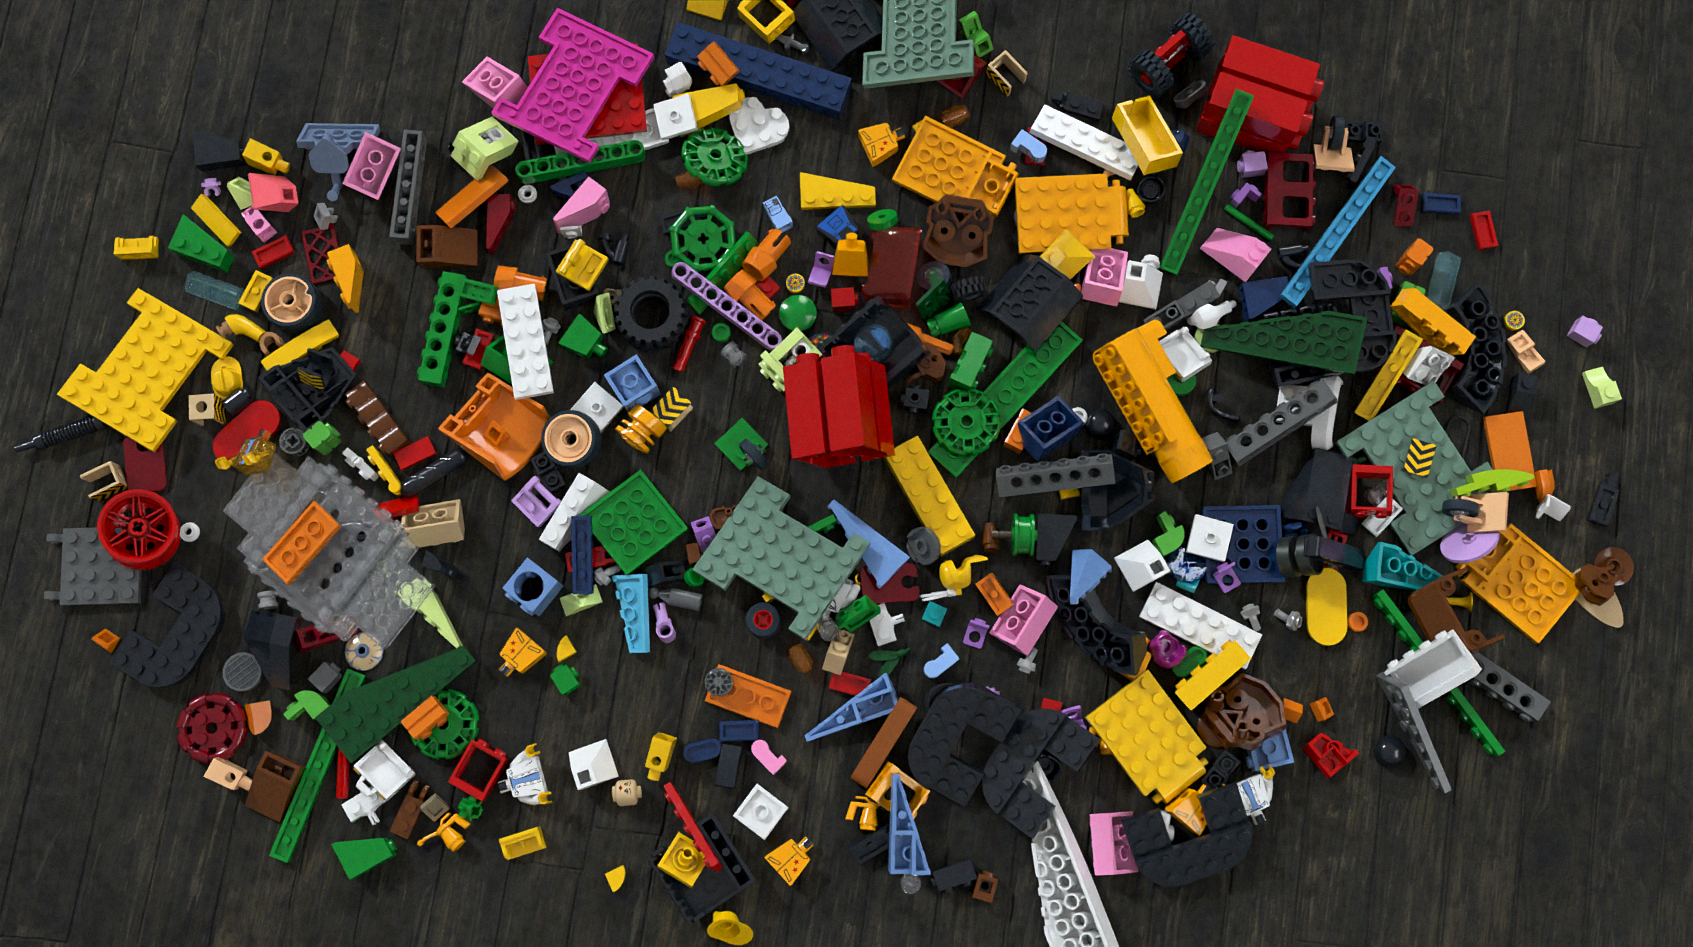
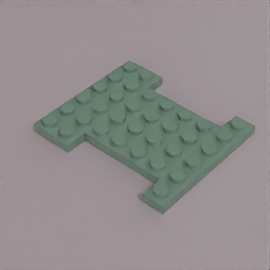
M883 0L882 51L864 53V89L974 76L973 39L956 41L957 0Z
M1435 381L1427 384L1336 441L1337 446L1346 458L1363 449L1373 465L1393 466V496L1403 508L1404 514L1391 521L1389 525L1409 555L1417 553L1463 524V522L1455 521L1454 517L1442 513L1443 502L1455 499V497H1452L1450 489L1468 484L1465 476L1493 470L1489 463L1485 462L1470 471L1429 408V406L1445 397ZM1413 438L1436 445L1428 478L1401 471V468L1404 467L1411 439ZM1382 479L1387 486V479ZM1478 489L1471 491V494L1499 493V490L1492 492L1491 489L1483 492H1478Z
M758 476L692 570L726 591L737 575L791 608L798 615L788 629L806 641L871 544L853 532L842 548L784 514L781 510L790 499V495Z

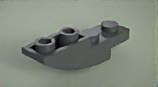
M1209 280L1143 321L1146 324L1152 320H1158L1167 330L1192 316L1200 307L1220 298V295Z

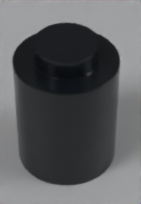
M239 388L221 401V403L234 417L252 403L251 398L253 396L246 388L244 390Z

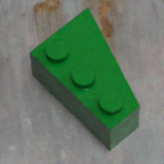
M184 214L168 246V249L178 256L228 273L235 257Z
M971 333L963 353L956 364L957 366L950 376L948 387L955 390L976 389L979 383L976 378L978 374H983L986 367L984 361L986 357L990 358L994 347H991L992 340L977 333Z

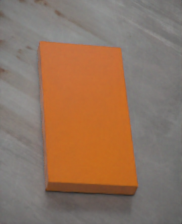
M491 165L487 168L482 179L478 181L474 179L435 213L450 228H453L509 180Z
M1523 411L1483 417L1492 469L1518 470L1534 474L1535 476ZM1536 478L1529 480L1530 484L1518 487L1517 484L1510 486V491L1537 487Z
M313 501L262 560L287 585H291L342 526L318 502Z
M718 664L717 668L725 669L732 676V689L724 696H715L708 691L705 702L778 728L792 691Z

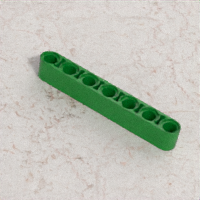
M631 140L600 146L590 163L585 161L583 164H577L582 159L569 153H563L519 162L516 166V173L522 183L530 184L572 176L583 171L587 173L639 163L645 158V150L640 141ZM635 149L640 150V152L637 154L632 153V151ZM622 153L620 157H614V154ZM598 156L604 157L600 161L595 160ZM562 163H566V164H567V165H566L565 167H563V168H559V167H558V166H559L560 164H562ZM542 167H548L546 171H540ZM529 170L528 174L522 175L523 171Z

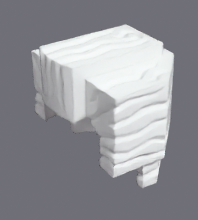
M678 62L665 69L668 77L663 82L667 88L665 92L669 97L680 94L690 88L692 78L682 62Z

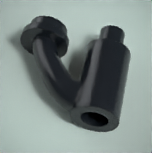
M601 232L598 239L602 242L606 256L612 263L624 265L630 245L627 242L629 235L621 234V238L617 240L613 252L609 246V243L612 242V235Z
M1300 243L1277 247L1278 259L1286 266L1298 270L1304 261H1301L1299 264L1290 258L1301 257L1303 253L1309 252V246H1301Z

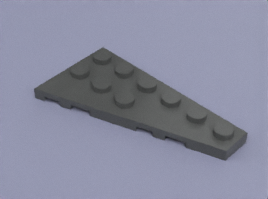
M1383 672L1377 674L1376 677L1400 720L1399 723L1402 730L1407 733L1430 776L1432 786L1443 793L1451 791L1452 789L1409 686L1389 675L1386 676Z

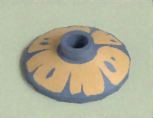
M361 632L349 639L344 653L346 661L351 667L356 670L366 671L373 669L380 663L383 658L384 649L382 642L376 635ZM362 647L365 648L364 654L359 653V650Z

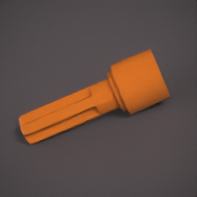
M908 324L923 343L926 342L936 346L939 352L946 355L952 353L954 347L952 344L924 334L921 328Z

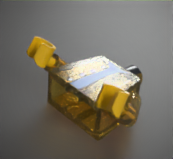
M261 429L257 437L245 440L237 456L230 457L228 461L226 457L215 460L218 469L226 470L231 466L246 475L269 472L276 450V445L269 441L271 433Z

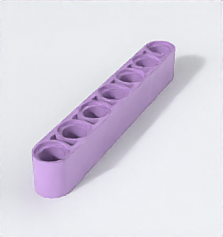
M683 262L674 265L671 275L675 281L766 349L774 350L782 342L781 335L690 266ZM683 268L686 274L680 277L676 274L675 270ZM693 279L700 281L701 286L699 288L692 287L691 281ZM707 291H714L716 298L713 300L708 299L706 296ZM723 302L731 304L730 311L722 309ZM739 313L745 314L746 322H739L737 315ZM753 325H759L762 328V332L755 334L752 330ZM769 336H774L777 339L776 345L773 346L768 343Z

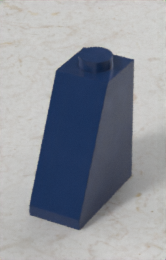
M1287 276L1243 282L1240 285L1239 293L1245 322H1252L1284 301L1279 296L1289 283Z

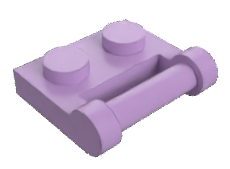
M537 476L531 478L511 500L537 527H541L561 503L559 498L556 499L540 483V479ZM532 488H535L551 504L548 508L531 492Z

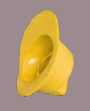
M225 357L223 360L218 359L211 368V384L215 395L225 399L237 389H243L241 367L235 358Z
M715 911L712 923L707 928V933L710 937L733 945L747 944L753 938L752 929L746 924L741 923L737 915L731 911Z

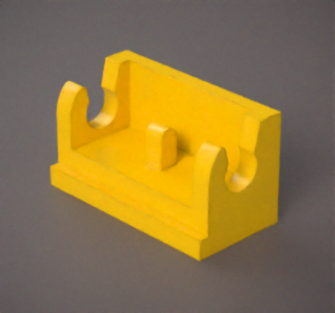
M154 236L135 239L115 238L113 254L121 260L158 258L159 238Z
M535 827L499 839L504 858H507V860L546 848L541 827Z

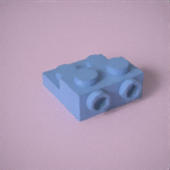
M1286 729L1276 736L1265 739L1263 745L1252 752L1247 750L1248 756L1245 757L1248 768H1252V771H1259L1262 766L1264 769H1267L1269 765L1276 767L1294 763Z

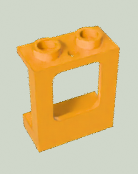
M887 762L865 795L890 812L891 803L885 799L884 795L891 786V774H899L900 780L915 791V795L909 803L913 819H915L917 810L927 801L930 791L899 770L894 764Z

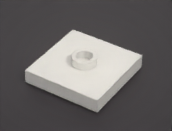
M689 94L653 104L662 140L698 130Z
M594 382L570 410L580 411L590 416L602 433L624 406Z
M1196 514L1186 552L1225 562L1234 524Z
M756 784L733 816L765 840L789 807Z

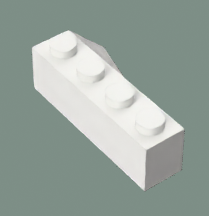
M578 473L539 540L560 552L572 539L571 516H579L610 493V491Z

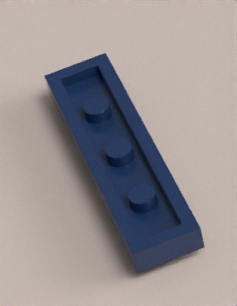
M571 516L573 594H593L592 516Z

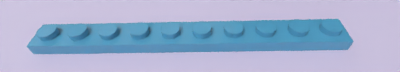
M1382 156L1376 160L1280 294V298L1293 308L1300 303L1311 287L1308 264L1326 262L1332 258L1396 168Z

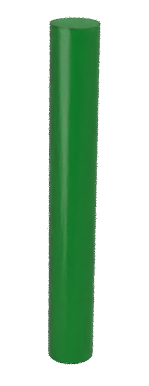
M1227 204L1224 208V211L1267 240L1271 241L1274 237L1272 233L1231 205Z

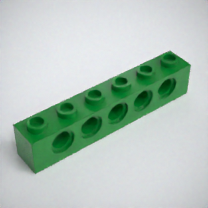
M443 271L442 277L438 279V295L434 297L433 304L435 308L429 318L430 330L426 332L425 341L427 343L421 353L422 365L417 370V378L424 385L445 388L454 349L453 341L457 335L461 318L458 308L464 305L465 298L458 296L462 279H467L465 275ZM454 290L452 296L446 297L448 291ZM445 308H450L448 314L442 315V311ZM441 326H446L444 332L438 333V329ZM437 344H442L440 350L434 351V347ZM438 362L435 369H430L431 363Z

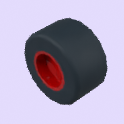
M757 603L747 612V628L757 638H770L780 629V613L770 603Z

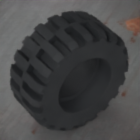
M649 276V279L646 280L645 277H640L637 283L634 280L631 281L628 289L624 287L621 290L622 296L617 297V306L614 309L615 320L621 334L628 343L631 342L637 349L641 347L643 351L649 352V349H653L654 352H657L662 347L665 349L670 348L669 344L672 342L676 344L679 341L678 337L684 335V328L688 326L689 311L682 292L676 288L674 283H668L663 277L656 279V276ZM650 299L664 301L669 307L670 314L663 325L654 329H645L636 323L634 314L641 303Z

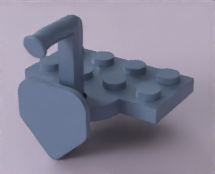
M305 124L296 141L297 147L312 149L309 153V160L314 171L318 173H331L333 187L327 193L328 200L336 201L343 187L341 173L346 172L349 167L347 154L353 149H358L365 132L378 137L380 133L379 124Z

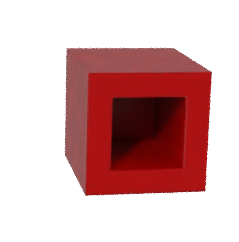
M854 287L831 289L832 312L855 311V305L858 304V293H854Z

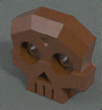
M945 194L938 202L929 207L926 221L929 224V228L922 248L938 262L949 265L967 267L988 258V234L993 232L995 218L987 210L983 200ZM956 212L967 213L968 215L960 221ZM943 227H946L948 229L947 234H943L941 232V229ZM970 232H974L976 234V237L974 239H971L969 237Z
M1241 673L1226 687L1219 686L1208 696L1204 723L1216 735V738L1221 741L1225 749L1240 747L1252 752L1262 746L1265 739L1276 736L1285 730L1286 719L1283 701L1265 681Z

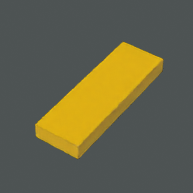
M200 194L191 209L226 246H232L241 232L205 194Z

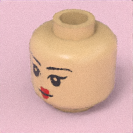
M634 779L617 781L616 785L612 787L613 801L617 802L619 806L636 805L638 798H642L641 786H637Z

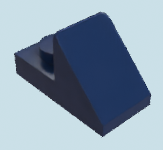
M585 171L550 187L555 196L569 200L574 194L573 191L579 189L587 179Z

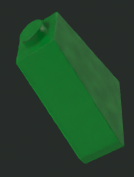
M388 837L331 844L349 880L358 878L397 855L395 852L397 847L392 839L389 840Z

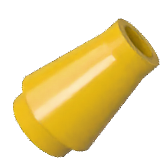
M1134 189L1126 190L1127 213L1132 218L1141 216L1145 213V205Z

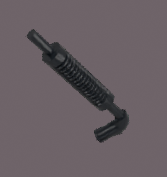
M89 416L34 434L33 440L16 445L14 449L17 453L34 447L43 450L49 448V446L52 447L56 444L70 441V439L73 440L77 437L91 434V432L94 433L98 430L106 429L108 425L93 416Z

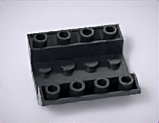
M802 0L793 10L795 21L831 72L847 63L848 55L873 39L877 43L882 40L883 18L870 0Z
M1023 254L977 307V311L990 320L993 318L997 319L1019 335L1021 343L1036 353L1083 298V294L1066 275L1036 255Z

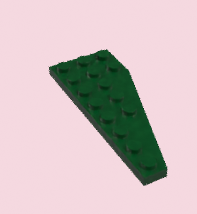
M1322 311L1321 313H1308L1300 316H1286L1255 322L1213 326L1204 329L1200 346L1207 349L1355 375L1368 317Z
M465 646L459 647L350 690L315 718L349 762L353 764L401 725V721L431 695L436 696L474 665L477 660Z

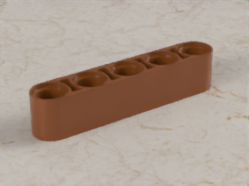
M902 697L899 698L850 778L867 789L916 711L917 707Z

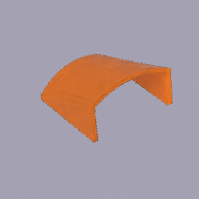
M487 373L476 385L478 391L455 417L450 414L438 429L506 481L520 471L542 446L541 433L550 417L545 408L531 398L515 400L513 387ZM492 420L507 431L509 435L498 447L483 435Z

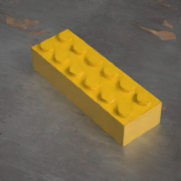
M918 435L894 448L895 456L885 457L884 459L922 526L928 527L937 535L941 545L940 557L974 539L975 534Z

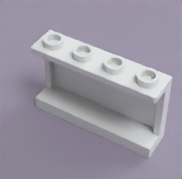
M1453 629L1449 632L1445 630L1440 632L1432 642L1429 640L1423 642L1418 646L1420 649L1415 652L1413 649L1403 655L1404 658L1398 661L1395 659L1387 664L1388 669L1384 674L1386 676L1390 674L1393 678L1409 686L1417 708L1426 705L1475 677L1482 670Z

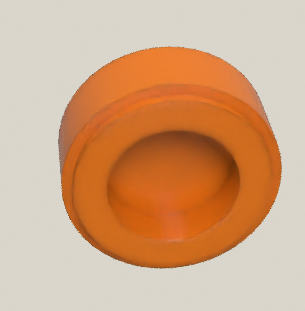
M1355 612L1347 618V625L1350 630L1360 632L1368 626V619L1365 614Z

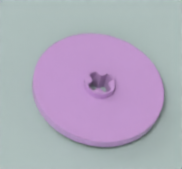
M1463 523L1445 534L1441 541L1440 549L1443 556L1451 562L1468 563L1476 561L1489 554L1496 547L1500 538L1499 531L1468 533V524Z

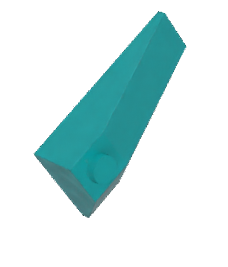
M1378 542L1364 562L1362 582L1416 591L1443 575L1426 564H1421L1412 555H1407L1401 551L1400 547Z

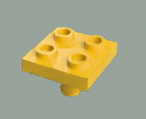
M678 832L657 868L692 888L705 867L703 861L705 856L702 851H697L692 839Z

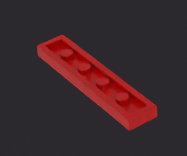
M671 782L664 785L666 799L670 804L674 803L676 816L679 820H684L685 825L683 827L689 836L693 835L695 839L693 844L698 852H703L705 856L703 861L707 868L710 869L712 867L718 872L723 867L699 830L696 821L675 786Z

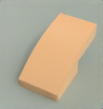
M1523 330L1507 339L1511 351L1528 374L1546 362L1534 349L1535 343Z

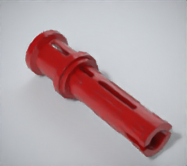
M691 315L690 325L684 332V342L672 367L673 370L684 373L694 344L700 339L702 327L707 322L697 316Z

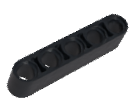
M1304 536V557L1348 570H1364L1363 549L1321 536Z

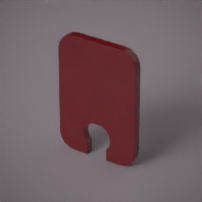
M126 437L123 441L128 489L164 490L167 486L164 441L155 453L149 449L142 452L138 449L137 442Z
M905 563L880 589L876 585L877 581L873 574H869L867 571V565L860 570L862 597L867 595L876 604L911 602L919 597V586H913L908 589L903 587L901 583L902 578L905 576L911 578L918 577L917 568L912 563Z

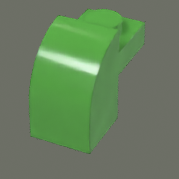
M975 11L959 19L961 37L963 41L973 39L974 54L980 58L994 50L990 36L982 29L978 14Z
M1166 511L1156 517L1164 534L1152 541L1162 557L1174 552L1184 539L1183 526L1180 525L1175 528L1173 517L1170 514L1168 515Z
M309 690L300 691L294 695L298 702L291 703L283 715L287 720L294 721L307 711L312 719L316 720L315 717L328 708L331 703L321 693Z

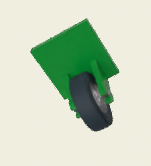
M743 418L714 443L740 471L752 463L760 470L768 465V461L763 455L768 444Z

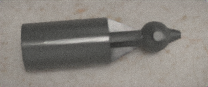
M656 587L648 589V596L650 598L659 597L671 606L694 611L700 610L703 594L676 588L661 591Z

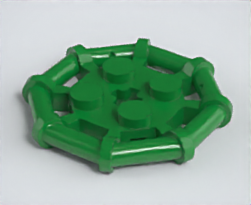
M712 204L711 206L686 207L672 227H669L673 252L671 255L680 262L690 266L696 272L713 270L736 244L735 223ZM707 214V219L695 220L694 215ZM712 216L724 225L719 228L711 221ZM689 218L691 224L686 231L680 229ZM726 229L728 244L722 242L721 232ZM701 234H704L705 237H708V240L705 242V244H702L701 241H698V238L701 237ZM678 235H684L685 247H679ZM721 247L726 249L725 252L721 255V257L717 260V258L715 257L717 251ZM687 250L696 257L694 262L687 258L683 252ZM711 257L712 263L699 264L700 258Z

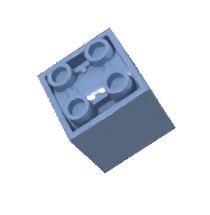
M637 354L604 374L627 412L630 411L635 403L643 406L661 395L656 383Z
M527 557L504 585L503 589L506 591L505 596L516 604L520 602V608L531 616L534 613L540 616L563 588V585ZM541 577L543 580L542 594L537 599L524 601L521 596L522 584L528 578Z

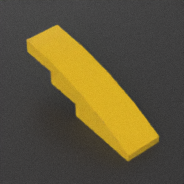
M328 319L278 348L264 358L261 363L266 371H268L273 366L279 364L281 366L292 362L291 360L305 358L308 356V348L319 351L322 349V345L338 338L339 334Z

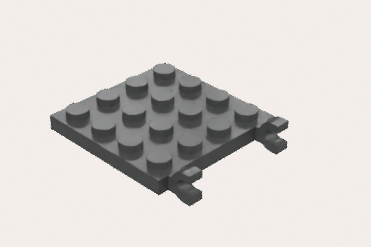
M135 526L138 532L142 531L140 526ZM97 527L63 528V534H47V542L53 544L62 543L60 592L44 591L45 600H60L61 606L141 604L142 570H133L117 563L102 546L98 537ZM116 528L115 534L118 535L123 530L121 528ZM128 544L126 549L129 551L133 550L134 545Z

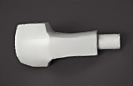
M1234 300L1225 301L1217 306L1206 304L1197 309L1187 319V323L1200 329L1213 327L1222 316L1232 312V308L1236 307V302Z

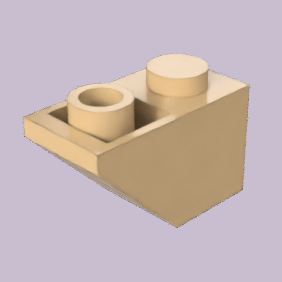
M836 628L826 654L823 670L841 675L855 634Z

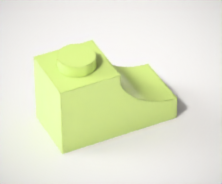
M1603 367L1582 373L1594 409L1611 405L1622 399L1616 381L1609 379Z

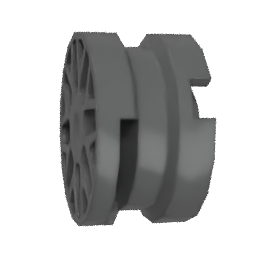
M288 428L281 434L279 439L282 450L295 457L304 455L309 450L310 444L303 438L304 432L296 428Z
M715 668L706 675L705 687L711 694L724 696L732 689L733 678L725 669Z

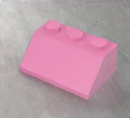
M365 132L342 184L379 200L401 148Z
M1019 585L1011 597L1014 605L1000 615L989 633L1011 648L1028 656L1058 606L1047 596Z
M1133 811L1090 814L1095 875L1138 872V867L1121 822L1122 819L1133 816Z

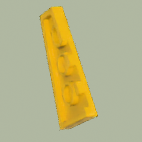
M800 172L801 210L838 209L842 204L845 208L876 207L875 187Z

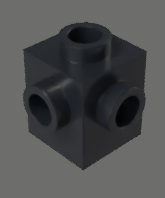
M914 385L910 386V388L906 387V393L902 392L900 404H904L903 410H907V413L910 414L926 413L929 390H923L922 387Z

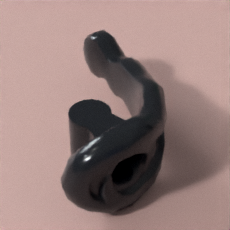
M1210 387L1204 397L1208 410L1218 417L1239 421L1240 416L1223 413L1214 407L1212 402H1221L1223 397L1220 394L1214 395V388Z

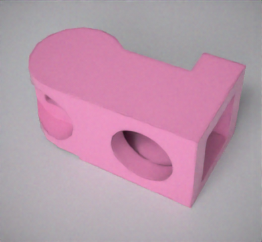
M253 205L241 213L251 229L263 242L277 234V231L259 210L253 209Z
M757 740L752 744L751 750L754 756L773 775L787 762L782 755L777 758L769 750V746L765 741Z

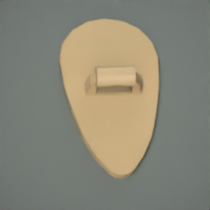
M1581 568L1575 570V572L1573 573V575H1575L1577 572H1579V571L1581 570ZM1585 587V591L1590 593L1587 587ZM1615 592L1614 596L1601 606L1587 602L1581 593L1575 598L1585 610L1599 621L1615 628L1623 625V612Z

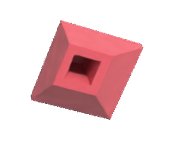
M248 174L253 209L289 212L299 204L296 186L285 176Z

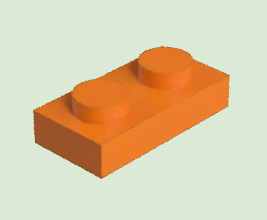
M990 573L976 583V586L997 616L1014 605L993 573Z

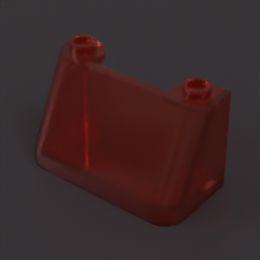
M891 227L885 230H872L871 241L874 244L867 284H863L861 295H865L864 301L868 302L879 295L890 306L909 309L922 228Z

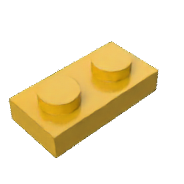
M256 270L238 303L258 312L261 306L262 292L273 278Z

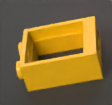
M743 0L737 7L739 17L768 44L795 22L794 11L782 0H770L782 13L765 28L749 13L762 0Z

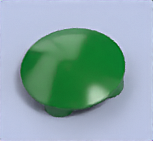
M803 295L788 297L783 301L779 310V317L783 326L792 331L796 328L800 331L810 329L817 316L815 304L811 299Z

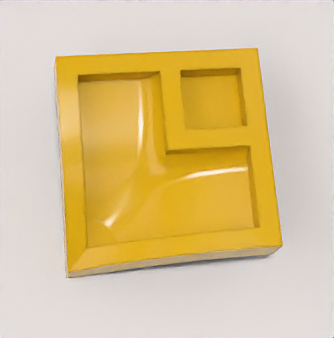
M1066 229L1040 256V258L1066 275L1070 280L1096 257Z

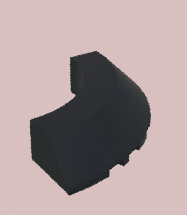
M1476 282L1444 311L1476 336L1467 351L1461 354L1460 362L1464 365L1447 391L1459 404L1484 414L1497 396L1496 393L1503 383L1502 377L1507 365V354H1505V343L1507 341L1505 330L1502 329L1499 320V312L1496 313L1491 303L1493 301L1479 282Z
M1071 573L1046 575L1050 600H1053L1058 606L1055 613L1062 620L1065 626L1063 628L1070 639H1074L1080 646L1079 649L1088 657H1092L1100 662L1099 664L1103 667L1107 666L1114 669L1115 672L1122 674L1138 675L1147 653L1145 632L1132 630L1117 622L1105 610L1095 589L1091 592H1085V597L1079 598L1078 604H1070Z

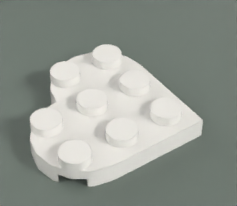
M756 97L745 98L742 101L743 108L729 114L734 135L744 146L745 154L778 145L788 135L789 121L781 109H765Z

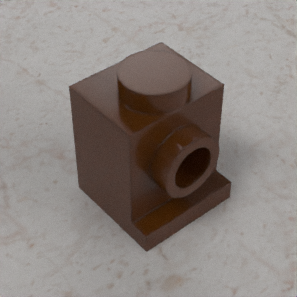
M984 870L982 874L978 873L971 896L992 903L998 879L994 878L995 874ZM983 882H987L989 885L985 890L981 887Z

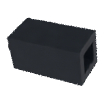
M971 859L932 871L933 876H930L933 888L937 887L938 891L943 890L944 894L954 891V886L962 884V887L974 884L973 880L977 879Z

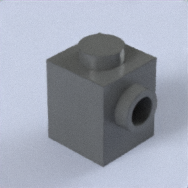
M323 662L308 680L322 693H328L340 681L343 675L340 673L341 668L334 662L331 664Z

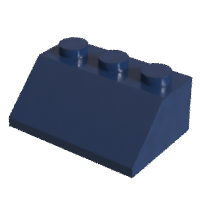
M1057 396L1018 421L1017 424L1025 449L1039 461L1078 435L1084 422Z

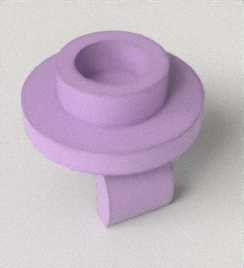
M216 178L204 179L205 182L201 183L202 187H206L204 194L210 196V189H213L216 196L220 195L221 190L218 185H221V181H216Z

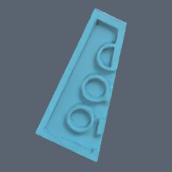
M647 574L614 575L612 580L616 583L617 591L615 593L617 599L620 600L622 608L620 614L626 625L624 631L629 652H650Z

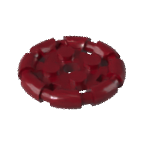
M214 692L212 695L206 693L197 696L189 702V706L181 711L176 728H179L177 739L181 749L185 753H189L193 760L200 763L210 764L213 758L217 757L224 760L229 759L236 754L235 751L238 747H242L246 739L248 728H246L247 717L245 711L239 703L233 701L232 697L223 693ZM213 702L215 708H209V703ZM227 707L231 709L229 714L224 712ZM195 710L199 711L200 713L196 714L195 717L192 715ZM214 722L217 724V731L211 734L208 727ZM233 722H237L238 729H234ZM187 727H192V734H187ZM229 738L232 740L230 746L225 743ZM196 743L201 745L198 750L194 748ZM211 748H216V753L211 754Z

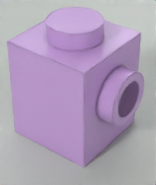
M1247 151L1242 154L1239 161H1237L1238 172H1241L1242 178L1265 174L1268 169L1265 151Z
M1581 316L1575 320L1567 336L1588 347L1599 341L1602 336L1600 332L1603 327L1596 320Z

